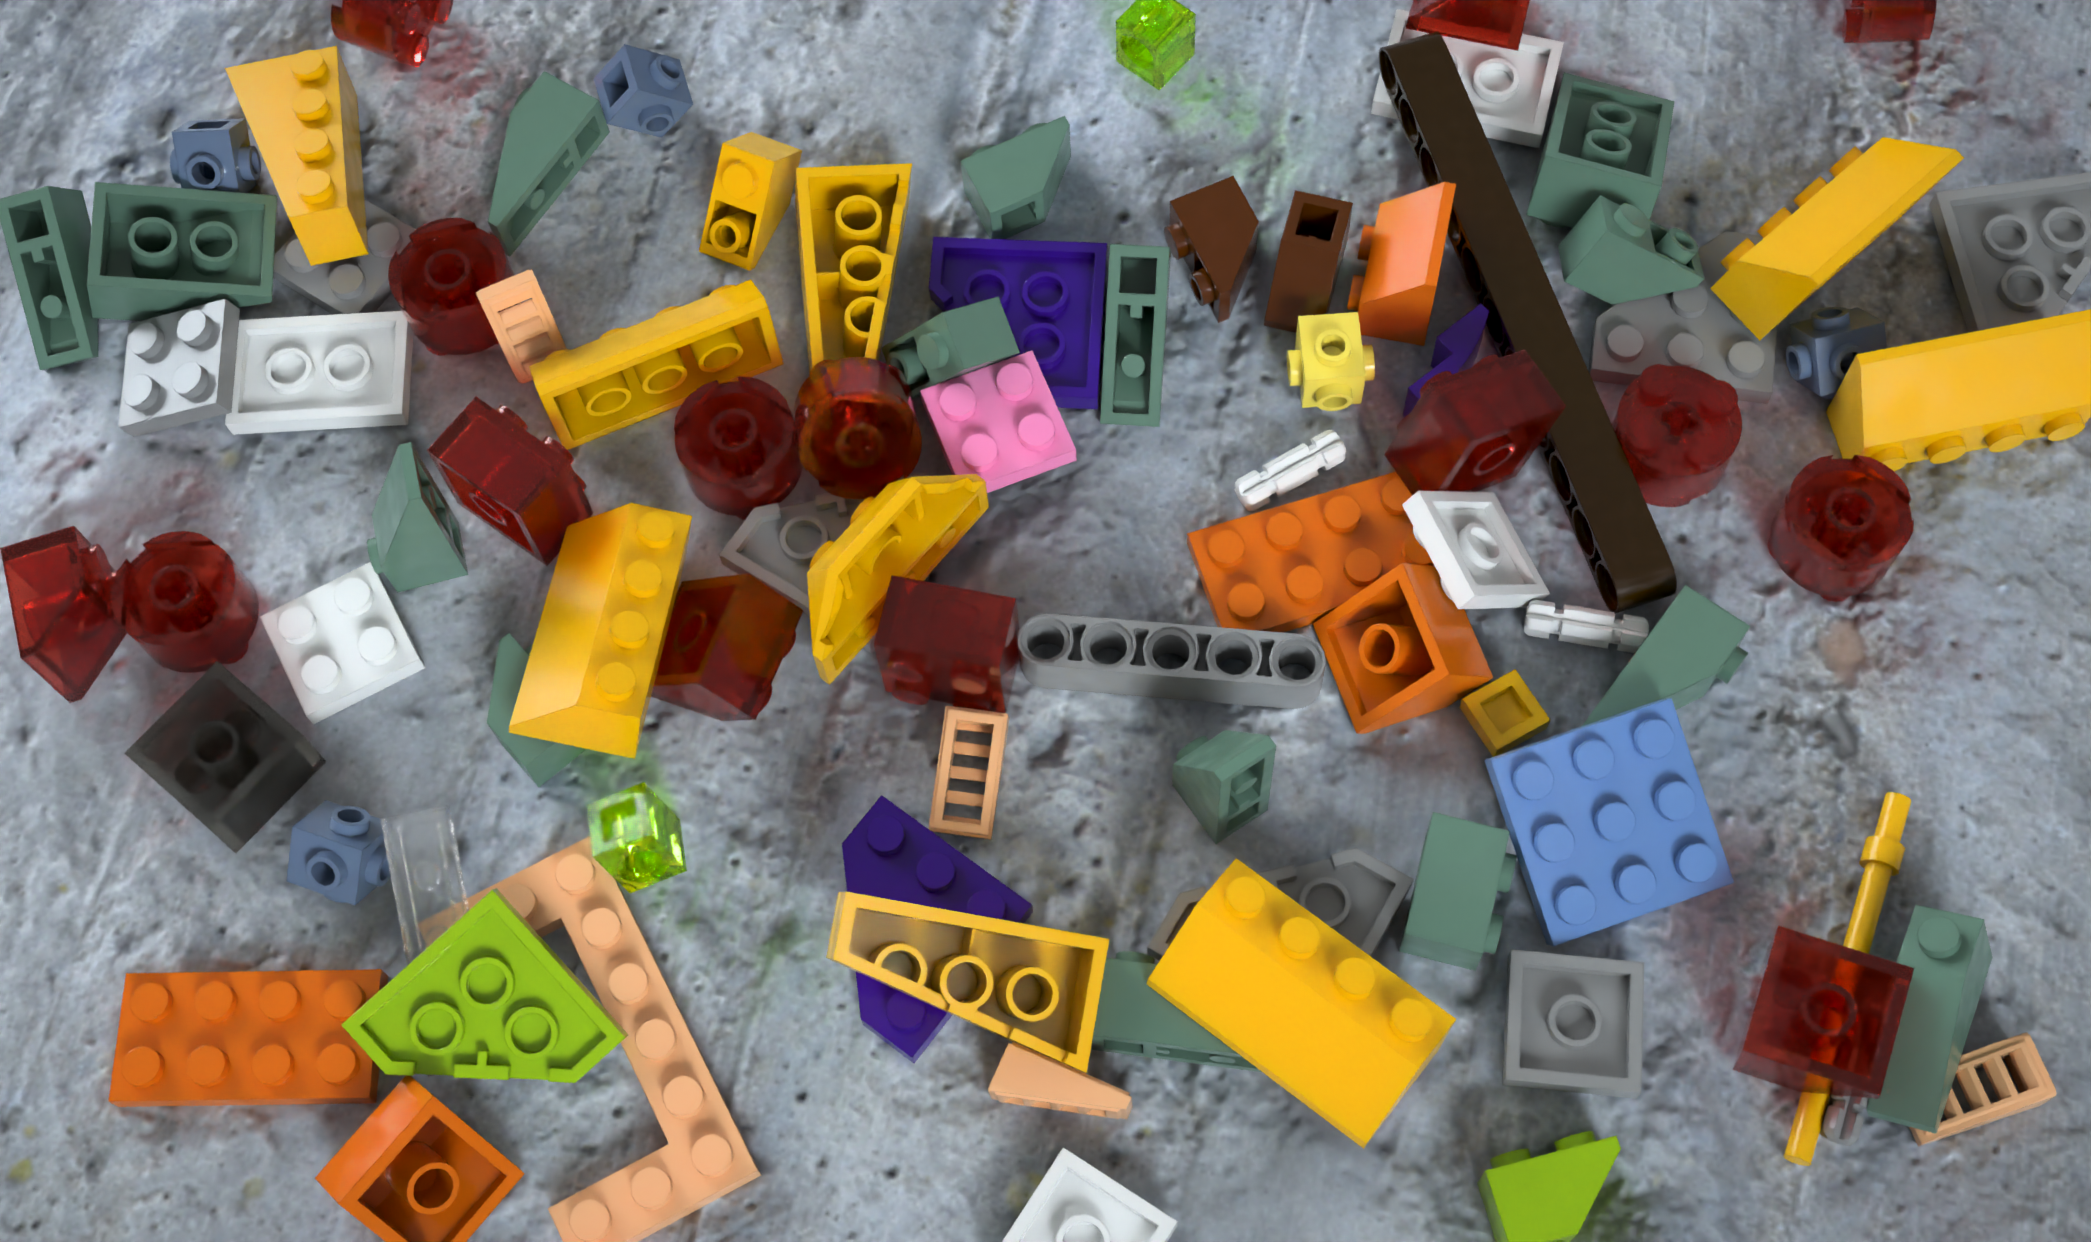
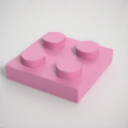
M1032 350L920 390L923 406L952 475L977 474L986 481L987 493L1077 461L1074 443Z

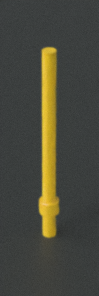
M1888 792L1885 794L1874 836L1866 838L1859 864L1864 868L1863 876L1783 1156L1786 1160L1798 1165H1811L1890 877L1899 874L1905 847L1900 841L1910 809L1911 799L1900 793Z

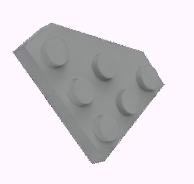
M2091 172L1935 192L1929 204L1968 333L2058 316L2091 270Z
M1724 231L1698 250L1705 278L1698 287L1615 304L1597 316L1592 331L1588 370L1592 380L1768 404L1773 393L1777 326L1759 341L1710 289L1727 272L1720 262L1746 238H1749L1754 245L1758 244L1763 238L1759 235Z
M918 473V474H913V475H908V476L899 477L898 480L906 479V478H909V477H918V476H927V475H925L924 473ZM860 485L814 495L815 501L780 508L779 503L755 507L720 552L721 562L727 568L810 617L807 572L810 570L809 565L814 554L827 541L832 540L835 542L850 526L851 517L860 503L870 496L876 498L886 486L863 490V486ZM923 582L863 649L871 654L875 651Z
M1358 848L1334 853L1328 859L1294 867V864L1257 873L1371 957L1408 894L1414 880ZM1204 886L1179 893L1148 945V955L1160 961L1196 904L1209 889L1206 890Z

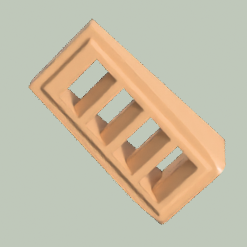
M528 269L476 292L511 370L519 383L524 384L533 380L529 366L543 361L553 352L567 349L532 269Z
M945 706L928 828L930 831L992 840L1010 719L1007 713ZM958 730L992 734L991 746L958 742ZM954 754L989 758L988 770L953 766ZM950 778L986 783L984 795L949 790ZM946 803L982 807L981 820L945 815Z
M2025 1032L1961 1055L1955 1076L1972 1111L1963 1113L1951 1087L1943 1112L1946 1120L1940 1122L1937 1134L1913 1127L1909 1128L1919 1147L2041 1106L2054 1098L2057 1094L2056 1088L2031 1036ZM2003 1060H2005V1062H2006V1064H2007V1066H2008V1068H2009V1070H2010V1072H2011V1074H2012V1077H2013V1079H2014V1081H2015V1083H2016V1085H2017V1087H2018V1089H2019V1091H2020L2019 1094H2018V1092H2017V1090H2016V1087H2015V1085H2014V1083H2013V1081H2012V1079H2011V1077H2010V1075H2009V1073H2008V1070H2007V1068H2006V1066H2005ZM1984 1068L1999 1101L1990 1102L1975 1069Z
M1015 1042L1012 1044L1008 1043L988 1088L991 1099L998 1100L1001 1103L1113 1119H1128L1133 1108L1132 1097L1129 1092Z

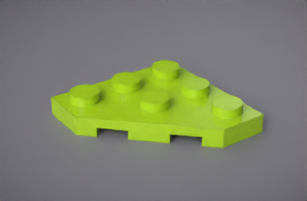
M497 888L491 890L341 1024L385 1075L453 1076V1078L509 1080L510 1078L538 1079L564 1083H576L628 1036L627 1032Z

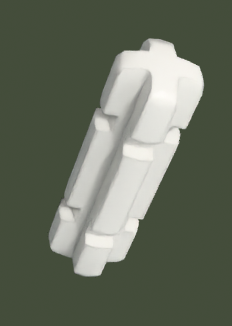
M1326 430L1310 439L1312 445L1307 446L1305 443H1302L1262 465L1263 472L1259 473L1253 470L1238 478L1235 482L1234 490L1244 508L1248 511H1255L1271 502L1269 499L1270 495L1273 494L1276 497H1280L1318 476L1317 470L1319 468L1327 471L1343 462L1347 451L1338 434L1334 430Z
M1534 599L1529 602L1526 608L1524 633L1528 636L1549 639L1550 633L1557 634L1558 641L1608 649L1609 643L1617 644L1618 651L1636 653L1648 636L1649 622L1644 617L1623 614L1622 620L1615 619L1614 612L1564 604L1563 610L1555 609L1554 602Z

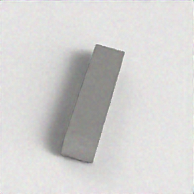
M1047 613L1037 614L1027 619L1020 627L1017 636L1020 666L1023 675L1034 686L1046 689L1298 709L1312 704L1319 696L1326 665L1325 652L1320 644L1309 636L1295 633ZM1047 643L1057 645L1062 649L1057 656L1050 659H1041L1031 653L1037 646ZM1109 648L1118 650L1124 655L1120 661L1114 664H1103L1093 658L1097 652ZM1171 653L1181 656L1186 661L1183 666L1170 670L1162 668L1155 662L1158 657ZM1226 659H1237L1244 662L1248 669L1241 674L1231 675L1219 669L1218 664ZM1288 664H1299L1307 668L1311 675L1305 679L1294 680L1286 677L1280 669Z

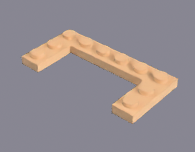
M593 834L418 923L429 947L491 890L497 888L541 938L565 926L603 1007L628 1034L620 1043L669 1144L549 1207V1213L563 1242H638L761 1176Z

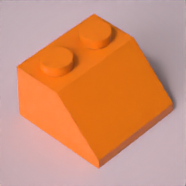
M1442 182L1380 203L1375 226H1363L1357 259L1368 261L1365 276L1353 275L1347 305L1348 310L1358 311L1361 335L1421 346L1425 345L1455 194V183Z
M1401 563L1313 623L1356 734H1366L1446 708L1494 678L1465 610L1457 609L1455 603L1445 594L1440 582L1441 577L1433 566Z
M405 1076L319 1172L315 1179L341 1207L385 1242H467L525 1173L413 1077Z

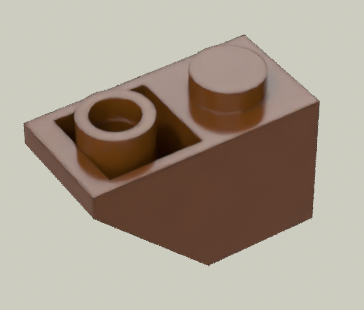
M1234 176L1171 200L1169 226L1164 227L1165 239L1168 247L1171 248L1173 257L1176 260L1184 258L1191 271L1189 273V283L1197 302L1201 306L1208 304L1218 323L1229 319L1257 250L1259 221Z
M1295 190L1281 238L1264 326L1296 333L1298 316L1328 314L1348 241L1352 202Z

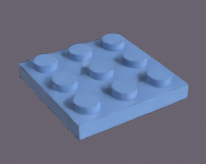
M1672 698L1660 699L1484 760L1507 829L1510 831L1509 835L1547 945L1556 946L1734 883Z

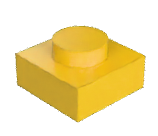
M1516 669L1462 698L1459 707L1492 757L1503 754L1546 730L1550 723V718Z

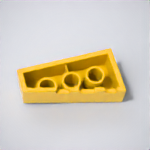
M337 46L305 50L297 54L225 68L287 216L310 265L313 266L367 255L368 240L357 94Z
M912 163L796 168L795 209L812 407L868 405L872 403L908 211Z
M838 892L826 958L1005 1039L1087 1073L1109 939L852 892Z

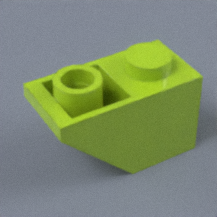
M1593 1131L1581 1132L1556 1141L1554 1143L1556 1152L1532 1158L1529 1149L1524 1148L1506 1152L1490 1159L1492 1169L1484 1171L1477 1185L1495 1241L1571 1242L1581 1229L1621 1150L1617 1136L1596 1141Z

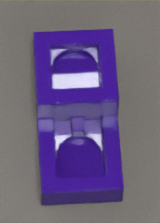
M1481 303L1436 337L1430 365L1433 369L1408 388L1402 416L1418 432L1449 404L1472 369L1478 355L1489 310Z

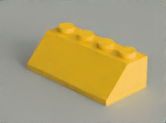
M1882 137L1865 153H1862L1856 146L1853 147L1829 170L1835 177L1832 181L1827 183L1819 176L1793 200L1799 207L1798 210L1791 214L1783 207L1760 227L1757 232L1763 239L1758 244L1754 245L1749 238H1746L1720 262L1727 272L1710 289L1760 341L1900 219L1959 164L1964 157L1956 149Z
M750 279L737 285L721 286L711 292L709 296L684 306L665 308L653 318L628 328L609 330L599 339L572 350L564 349L553 352L543 361L529 366L543 406L564 450L567 451L781 366L784 363L766 300Z
M2091 309L1856 354L1826 411L1848 475L1871 471L1873 475H1885L1901 469L1907 463L1929 459L1933 464H1941L1955 460L1969 451L1988 448L1990 452H2003L2019 446L2025 440L2047 436L2050 441H2060L2080 433L2091 417Z
M629 503L567 526L509 724V733L635 759L686 560L692 521L691 515Z
M1237 858L1196 904L1146 985L1363 1149L1438 1052L1456 1021V1018Z

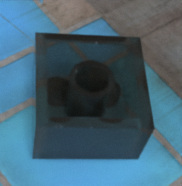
M218 661L124 753L235 853L326 763V760L297 729Z

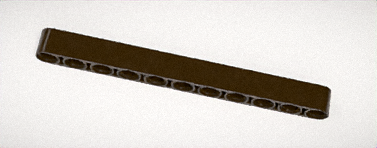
M1432 32L1380 48L1378 57L1379 68L1385 88L1427 187L1442 182L1456 184L1447 234L1477 304L1481 303L1489 310L1486 326L1606 606L1611 612L1616 614L1674 595L1677 590V580L1669 554L1444 39L1438 32Z

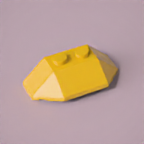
M977 474L909 477L888 483L876 498L870 496L860 503L851 517L850 526L835 542L832 540L827 541L817 550L809 565L810 570L807 572L812 653L819 676L823 681L830 685L989 508L986 481Z

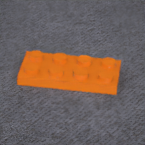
M1418 465L1187 533V545L1217 627L1284 633L1315 623L1401 563L1435 567L1426 549L1416 540L1413 534V525L1402 506L1417 491H1428Z
M382 969L126 973L108 1102L117 1107L376 1103L380 1068L341 1024L388 983V975Z

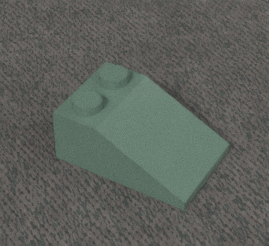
M1564 72L1535 175L1526 215L1539 218L1545 224L1553 227H1574L1601 195L1619 205L1627 203L1635 206L1650 220L1662 187L1675 101Z
M95 182L87 275V290L92 318L142 321L222 299L228 300L238 308L271 303L273 297L277 195Z

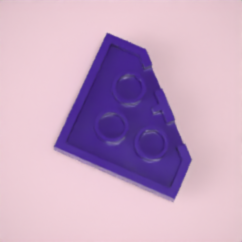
M933 237L929 277L930 299L945 312L999 296L1020 352L1015 356L1033 351L1057 407L1098 409L1107 271V243Z
M882 795L842 843L847 892L1018 923H1025L1033 913L1031 903ZM856 972L860 1018L863 1025L912 1063H915L951 1018L952 1014Z

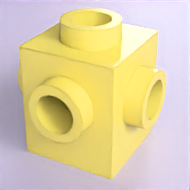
M1358 312L1298 316L1295 350H1287V375L1289 386L1300 387L1302 408L1318 407L1325 411H1338L1352 404L1362 403L1365 381H1373L1375 377V361L1372 345H1362Z

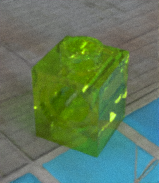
M1136 0L1116 20V62L1160 91L1195 54L1196 14L1176 0Z
M645 782L587 805L592 857L629 893L687 871L680 819Z

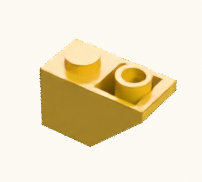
M749 132L723 142L699 252L749 271L754 269L790 205L796 179V168L799 167L802 150L754 132Z

